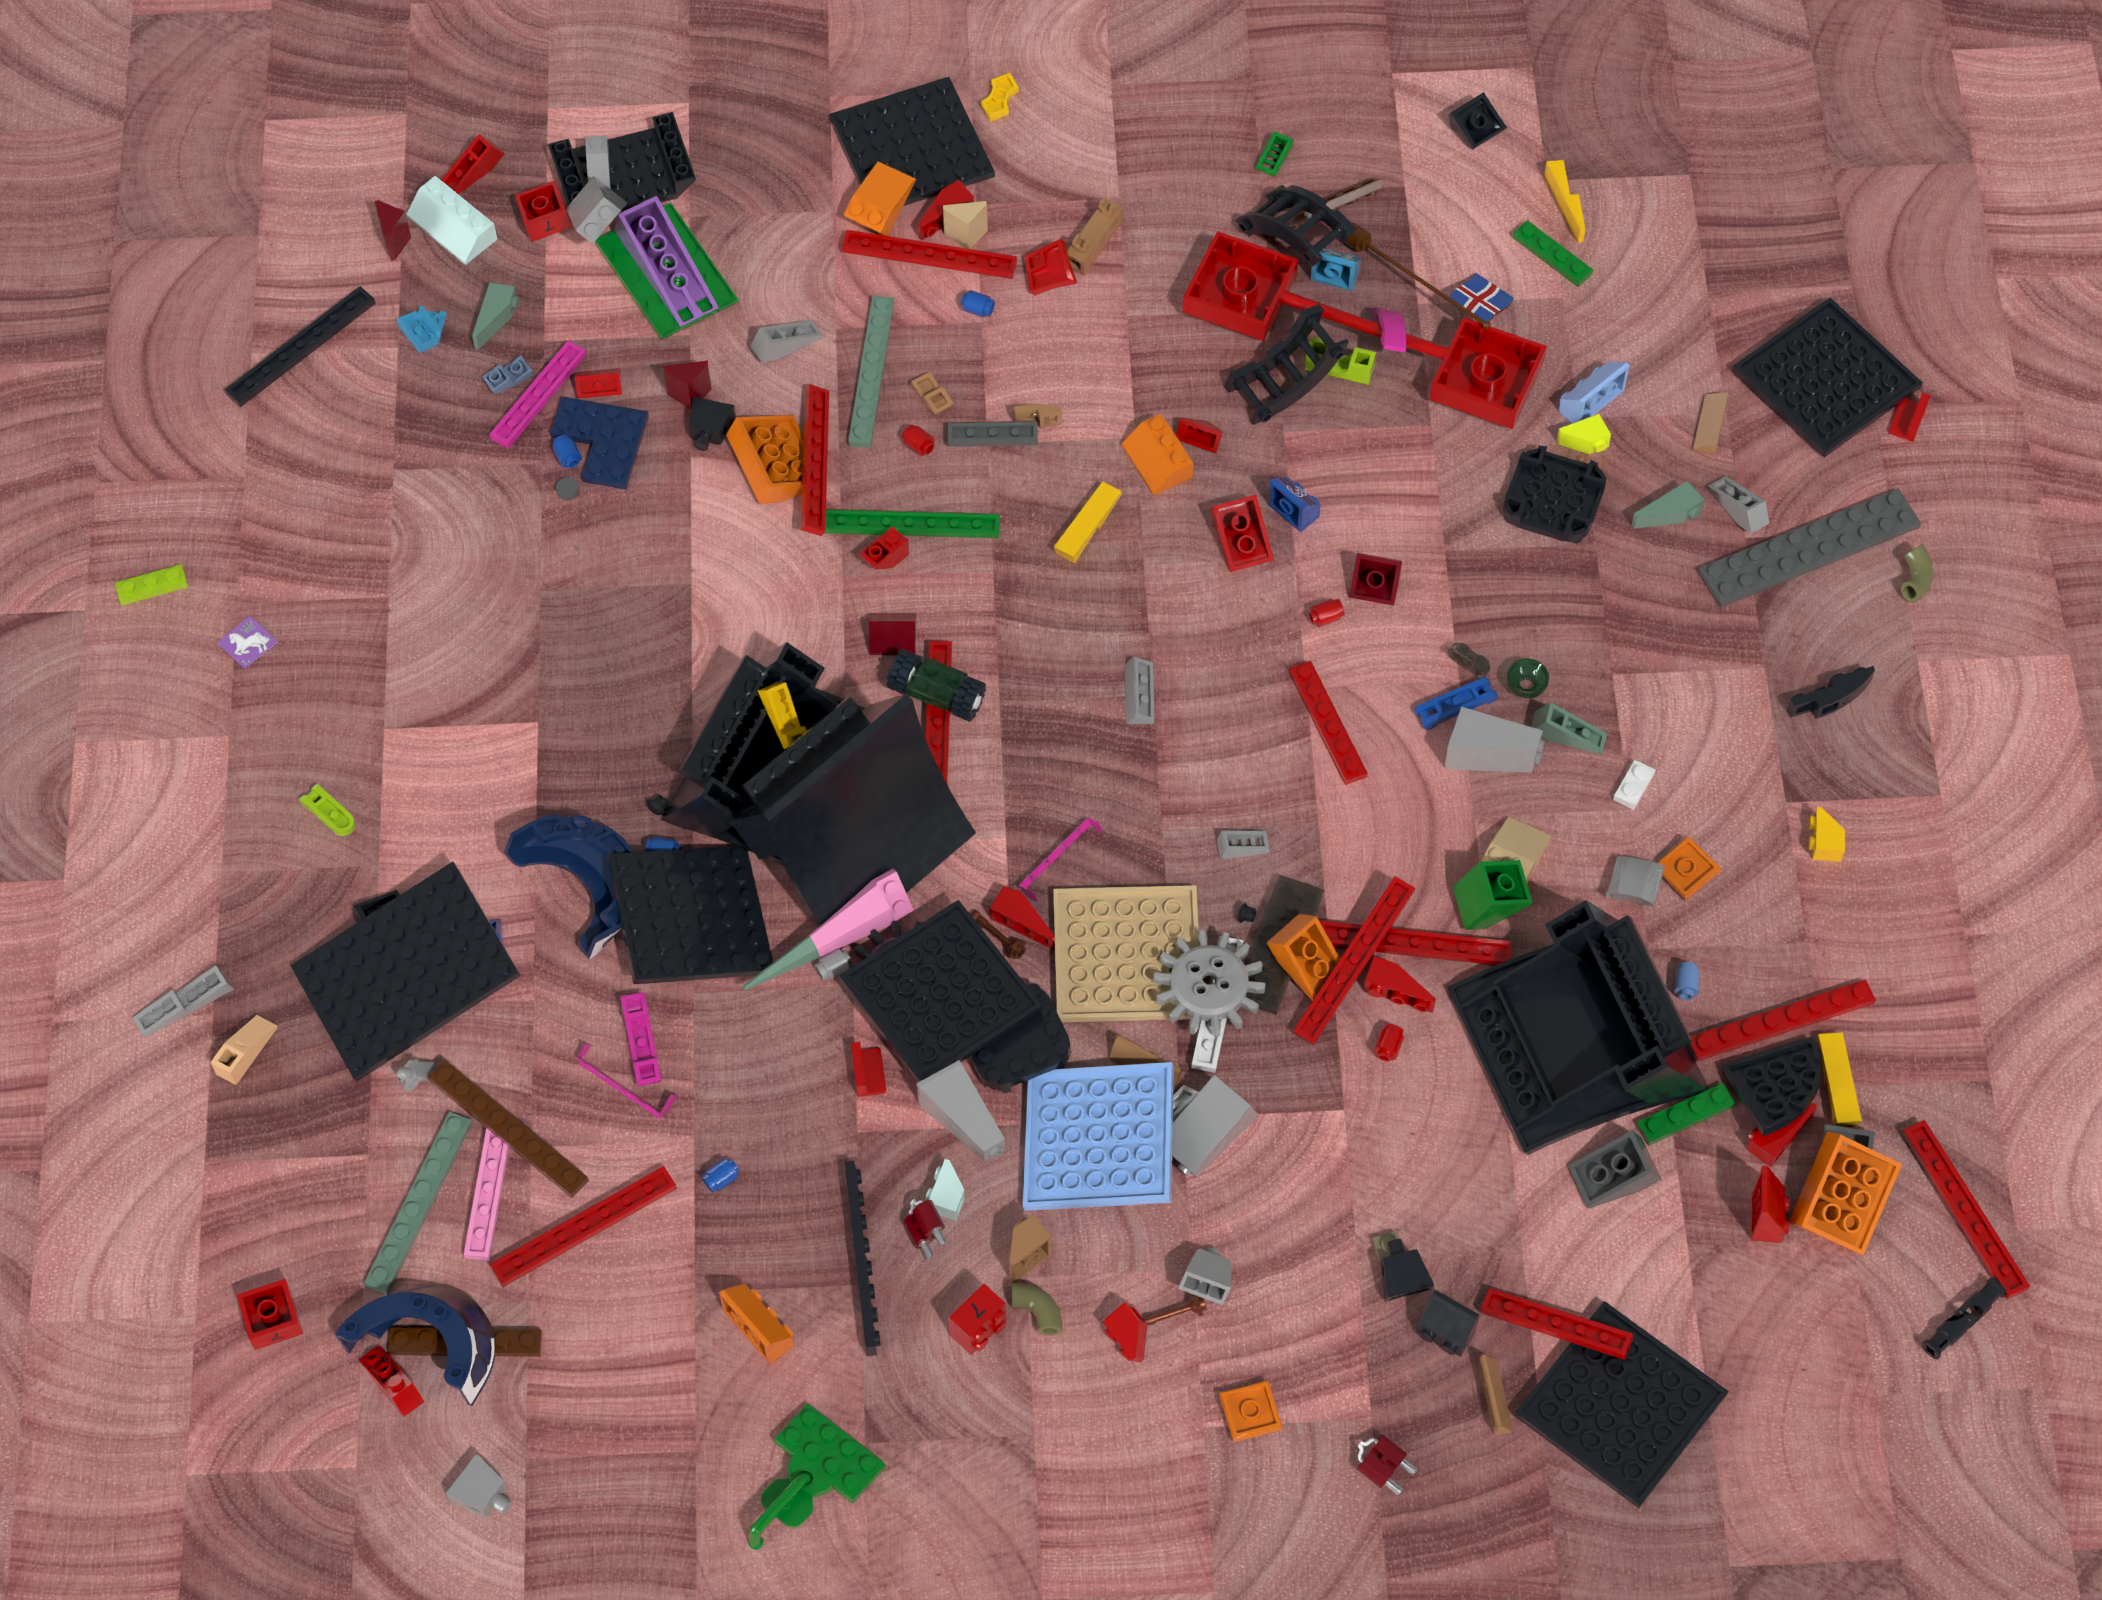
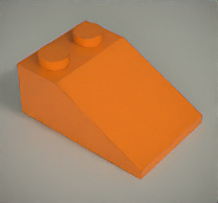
M877 162L852 196L843 216L877 234L889 236L916 179Z
M1298 914L1267 942L1277 962L1312 1001L1340 960L1317 916Z

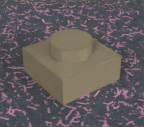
M1397 1231L1373 1237L1372 1242L1379 1263L1384 1257L1390 1256L1387 1242L1399 1239Z

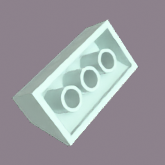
M436 176L419 188L406 214L412 222L465 265L497 240L494 223Z

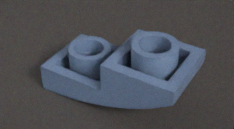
M519 356L505 367L499 364L482 377L492 392L496 394L524 382L535 374L524 358Z

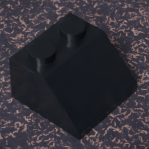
M1434 1290L1418 1323L1417 1333H1419L1423 1340L1430 1343L1435 1342L1442 1346L1441 1348L1450 1355L1456 1354L1461 1357L1475 1334L1480 1314Z

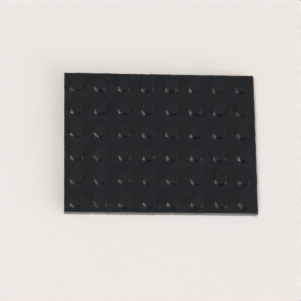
M453 861L290 965L348 1070L356 1081H359L521 976L466 880Z

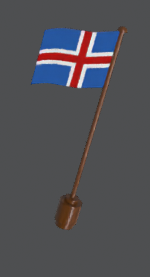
M1355 223L1352 224L1357 230L1343 241L1358 252L1369 248L1481 323L1484 329H1488L1491 326L1490 321L1494 316L1512 304L1514 297L1476 272L1469 281L1457 287L1448 297L1372 246L1371 234Z

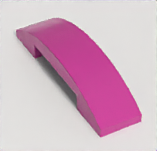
M1374 307L1371 313L1374 321L1380 322L1383 331L1380 339L1383 349L1405 353L1406 329L1402 314L1399 311Z
M645 993L622 996L620 998L637 1086L662 1082Z

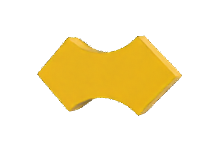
M1010 72L991 79L992 92L986 99L981 101V108L989 122L1009 115L1008 101L1019 92V87Z

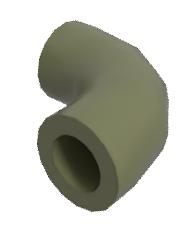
M1923 544L1903 555L1909 566L1910 577L1902 584L1901 593L1907 601L1912 603L1919 601L1929 591L1933 579L1932 561Z
M1012 1283V1308H1022L1032 1312L1037 1320L1038 1333L1043 1335L1062 1333L1063 1323L1060 1309L1050 1294L1035 1285Z

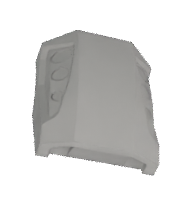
M1618 856L1611 882L1606 892V898L1613 896L1617 901L1629 900L1638 903L1640 906L1653 907L1660 888L1665 865L1633 857Z

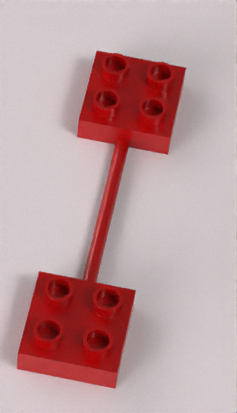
M1219 231L1216 232L1183 296V313L1262 341L1265 340L1282 304L1299 310L1320 304L1324 309L1322 318L1381 338L1383 332L1379 323L1289 292L1297 276L1298 259ZM1463 317L1449 348L1406 333L1407 348L1443 360L1431 384L1429 400L1510 429L1514 428L1544 363L1547 346L1491 326L1488 329H1484L1481 323Z

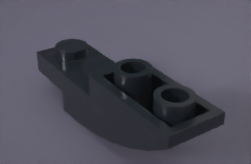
M1874 666L1868 668L1860 667L1847 674H1836L1830 678L1827 688L1820 687L1814 692L1796 694L1790 698L1787 708L1790 717L1812 711L1815 719L1846 706L1857 698L1869 685L1875 672Z

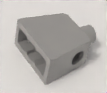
M1211 1247L1206 1251L1197 1249L1178 1289L1223 1305L1231 1289V1261L1221 1257L1219 1250Z
M477 1454L446 1492L451 1503L482 1517H487L493 1508L504 1515L512 1506V1501L503 1496L508 1489L505 1481Z

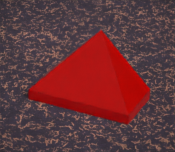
M1181 417L1176 437L1179 441L1217 453L1223 431L1208 421Z

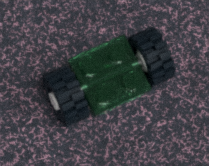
M902 650L898 653V656L895 657V662L891 665L892 669L889 670L890 675L887 677V688L901 694L908 693L913 698L948 711L952 704V715L969 722L975 718L976 712L979 711V706L982 705V699L985 696L986 684L984 682L969 677L967 673L928 657L922 662L921 656L909 651Z

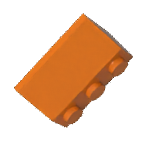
M1162 413L1141 422L1122 442L1123 449L1153 496L1193 478L1194 463Z
M744 1283L719 1292L724 1313L770 1365L794 1346L793 1332L786 1324L781 1325L778 1322V1316L770 1306L765 1307L761 1302L762 1297L756 1289L752 1288L750 1290Z

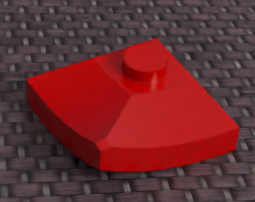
M1062 239L1024 256L1030 293L1034 296L1051 289L1077 283L1069 260L1066 242Z

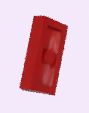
M620 368L576 372L577 399L622 395Z
M1922 393L1919 402L1906 398L1899 403L1888 433L1914 442L1931 395Z
M860 1042L851 1043L857 1096L886 1093L881 1048L861 1050Z

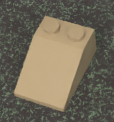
M1508 817L1488 847L1482 861L1520 860L1528 883L1552 836Z

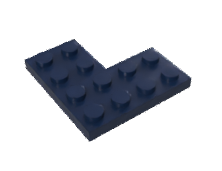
M562 396L550 434L551 438L568 435L574 442L592 445L582 475L583 482L626 490L649 413L644 410Z

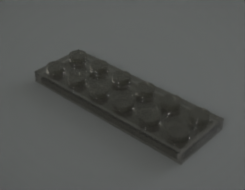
M1279 875L1244 962V965L1258 961L1262 962V972L1248 976V981L1265 983V993L1247 992L1246 996L1258 1003L1260 1010L1277 1015L1291 980L1289 974L1277 962L1267 942L1298 914L1316 916L1324 896V889Z

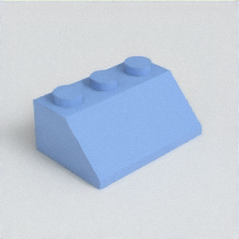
M1607 362L1602 367L1598 366L1587 379L1580 380L1572 391H1567L1561 396L1559 412L1572 424L1592 417L1625 390L1630 365L1625 362Z

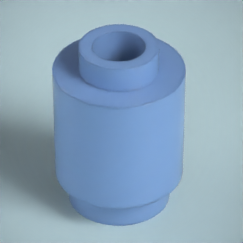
M1682 962L1675 970L1674 993L1683 1000L1693 999V997L1699 994L1700 971L1697 969L1696 964Z

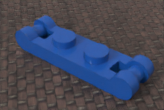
M1484 677L1419 704L1415 707L1414 712L1417 717H1421L1424 729L1429 730L1435 727L1436 724L1458 716L1461 707L1472 710L1486 703L1491 704L1495 702L1499 696L1495 690L1491 689L1489 679ZM1434 710L1436 714L1430 716L1428 712Z

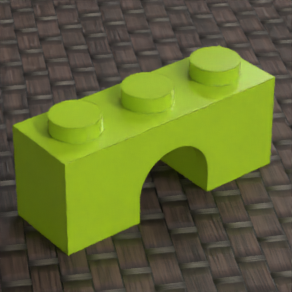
M1311 337L1309 344L1319 357L1322 358L1327 350L1326 345L1321 339ZM1355 347L1353 354L1344 355L1339 359L1327 375L1369 385L1375 368L1376 352ZM1306 354L1305 370L1311 371L1315 365Z

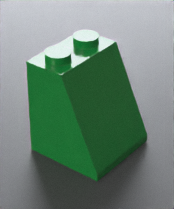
M1520 860L1478 862L1453 886L1465 930L1487 929L1533 904Z

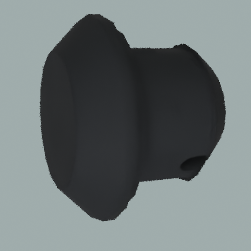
M657 795L654 799L647 801L648 808L656 815H664V808L668 805V800L662 797V795Z
M1246 902L1243 903L1239 909L1238 921L1240 923H1243V921L1254 922L1257 910L1248 907Z

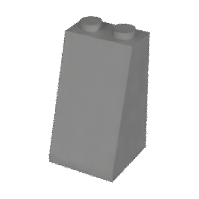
M593 176L568 205L566 210L575 230L593 244L627 205V202Z
M1461 707L1448 744L1444 768L1448 770L1532 773L1534 765H1539L1545 744V740L1541 739L1543 730Z
M1215 1075L1173 1122L1172 1158L1180 1163L1177 1167L1187 1176L1192 1173L1195 1177H1198L1259 1116L1249 1103Z

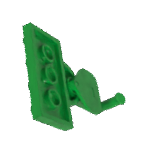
M807 1403L774 1439V1443L792 1457L788 1467L789 1479L774 1480L763 1491L761 1504L766 1510L749 1529L748 1544L750 1548L758 1550L763 1546L764 1541L761 1534L775 1518L788 1527L795 1528L801 1526L813 1513L812 1497L825 1495L834 1489L853 1504L884 1471L886 1464Z

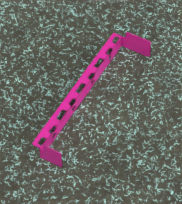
M1088 817L1019 884V890L1024 892L1026 897L1038 902L1034 892L1027 889V887L1081 833H1084L1091 824L1097 831L1103 833L1097 821Z
M591 1044L583 1046L577 1056L580 1059L579 1064L659 1119L665 1111L669 1110L677 1095H670L663 1109L659 1111L581 1058L583 1055H586Z

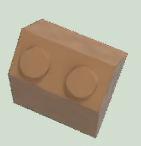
M1034 1214L1028 1218L1020 1219L1013 1229L1009 1260L1010 1281L1012 1283L1017 1282L1052 1255V1235Z

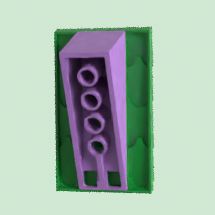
M657 196L619 213L614 230L600 236L595 241L602 255L661 340L739 302L737 296L672 203L662 206Z

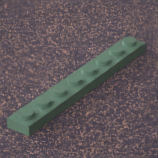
M872 296L848 440L849 447L871 448L895 303L894 297Z
M452 1112L448 1113L364 1282L365 1287L386 1295L389 1294L473 1124L471 1119Z

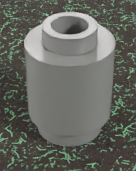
M838 948L818 959L819 962L814 964L822 981H825L827 979L832 980L849 970V964L852 961L846 951L842 952Z

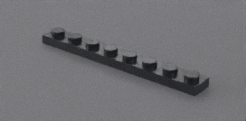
M359 286L225 389L226 395L239 407H242L375 305V298Z
M855 1161L845 1162L866 1353L867 1356L877 1355L876 1346H881L880 1333L879 1331H874L873 1323L878 1322L877 1308H871V1299H875L874 1284H869L868 1276H873L871 1261H866L865 1253L870 1252L868 1237L863 1238V1230L867 1229L866 1214L861 1215L860 1207L865 1206L863 1192H858L857 1184H862L861 1170L855 1169Z

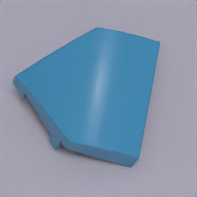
M419 306V311H414L397 318V325L417 351L422 353L439 344L447 312L440 310V313L425 310L423 306Z

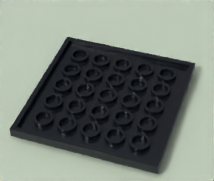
M950 77L829 114L830 121L860 185L877 162L916 179L904 206L937 196L942 189L957 180H960L964 186H969L995 177V171Z
M1831 297L1733 365L1732 369L1740 379L1824 458L1911 396L1923 384L1918 377Z
M737 846L608 855L607 861L633 985L756 976L773 964L748 850Z
M959 900L839 975V980L917 1082L928 1078L958 1060L960 1062L964 1061L1042 1010V1004Z
M1603 1301L1589 1320L1633 1333V1340L1625 1360L1570 1343L1515 1411L1514 1416L1637 1508H1640L1722 1403L1729 1391L1610 1304Z

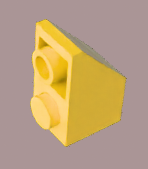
M1817 807L1815 814L1810 815L1809 829L1813 830V836L1809 838V850L1813 851L1812 860L1841 862L1845 852V829L1822 807Z

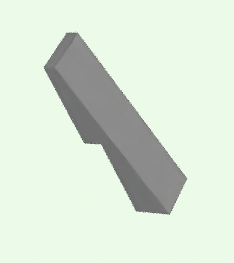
M215 965L177 993L173 990L168 992L135 1015L133 1020L146 1038L229 993L234 988L224 971Z

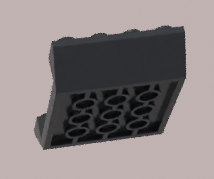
M673 112L652 117L654 128L608 139L611 190L627 202V205L620 213L655 196L658 197L661 203L677 199L696 181ZM565 139L550 143L548 146L567 204L569 205L588 183L586 145L572 149L570 140Z

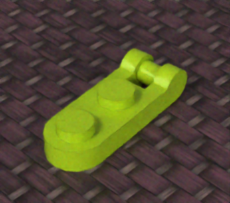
M318 784L311 788L310 793L304 794L299 798L302 806L311 811L336 835L348 836L355 830V820L351 813Z

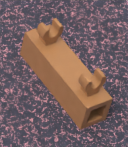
M1105 197L1098 205L1099 208L1081 233L1075 236L1072 245L1067 251L1072 269L1082 275L1086 274L1124 221V207L1116 202L1107 200Z

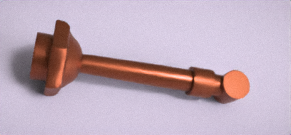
M975 909L970 914L980 927L985 928L1008 946V958L1019 959L1024 955L1026 942L1020 940L1011 942L992 926L978 910Z
M1193 1294L1190 1304L1155 1315H1148L1144 1320L1150 1326L1158 1321L1190 1310L1199 1316H1203L1202 1311L1207 1310L1204 1298Z

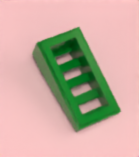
M1274 131L1255 169L1275 177L1294 145V139ZM1275 144L1283 146L1284 149L1276 147ZM1274 150V151H1276V152H1278V153H1281V155H1280V156H1279V155H1276V154L1272 153L1271 151ZM1268 156L1278 160L1277 163L1267 159ZM1267 163L1274 166L1273 170L1263 166V164Z

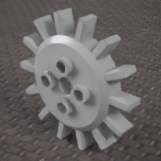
M1200 930L1198 936L1199 946L1192 949L1182 937H1179L1177 939V948L1182 953L1179 959L1165 952H1162L1160 955V962L1172 968V973H1154L1155 984L1171 986V990L1156 995L1157 1004L1162 1005L1175 1001L1177 1007L1170 1012L1169 1021L1173 1024L1183 1014L1192 1017L1189 1024L1190 1034L1197 1032L1201 1020L1211 1021V1030L1214 1037L1220 1035L1221 1024L1219 1020L1227 1017L1238 1030L1242 1028V1018L1236 1011L1242 1007L1251 1013L1257 1014L1259 1010V1004L1246 997L1247 992L1265 993V983L1248 981V976L1262 972V962L1258 961L1244 965L1241 960L1248 955L1250 946L1245 943L1234 953L1226 949L1229 945V933L1227 932L1222 934L1219 945L1215 946L1207 944L1205 930ZM1219 963V964H1222L1223 966H1222V967H1216L1214 964ZM1198 968L1199 971L1192 972L1191 969ZM1210 975L1215 977L1217 981L1212 985H1207L1203 982V978ZM1227 984L1229 987L1223 989L1220 987V985ZM1204 989L1205 993L1199 994L1197 990Z

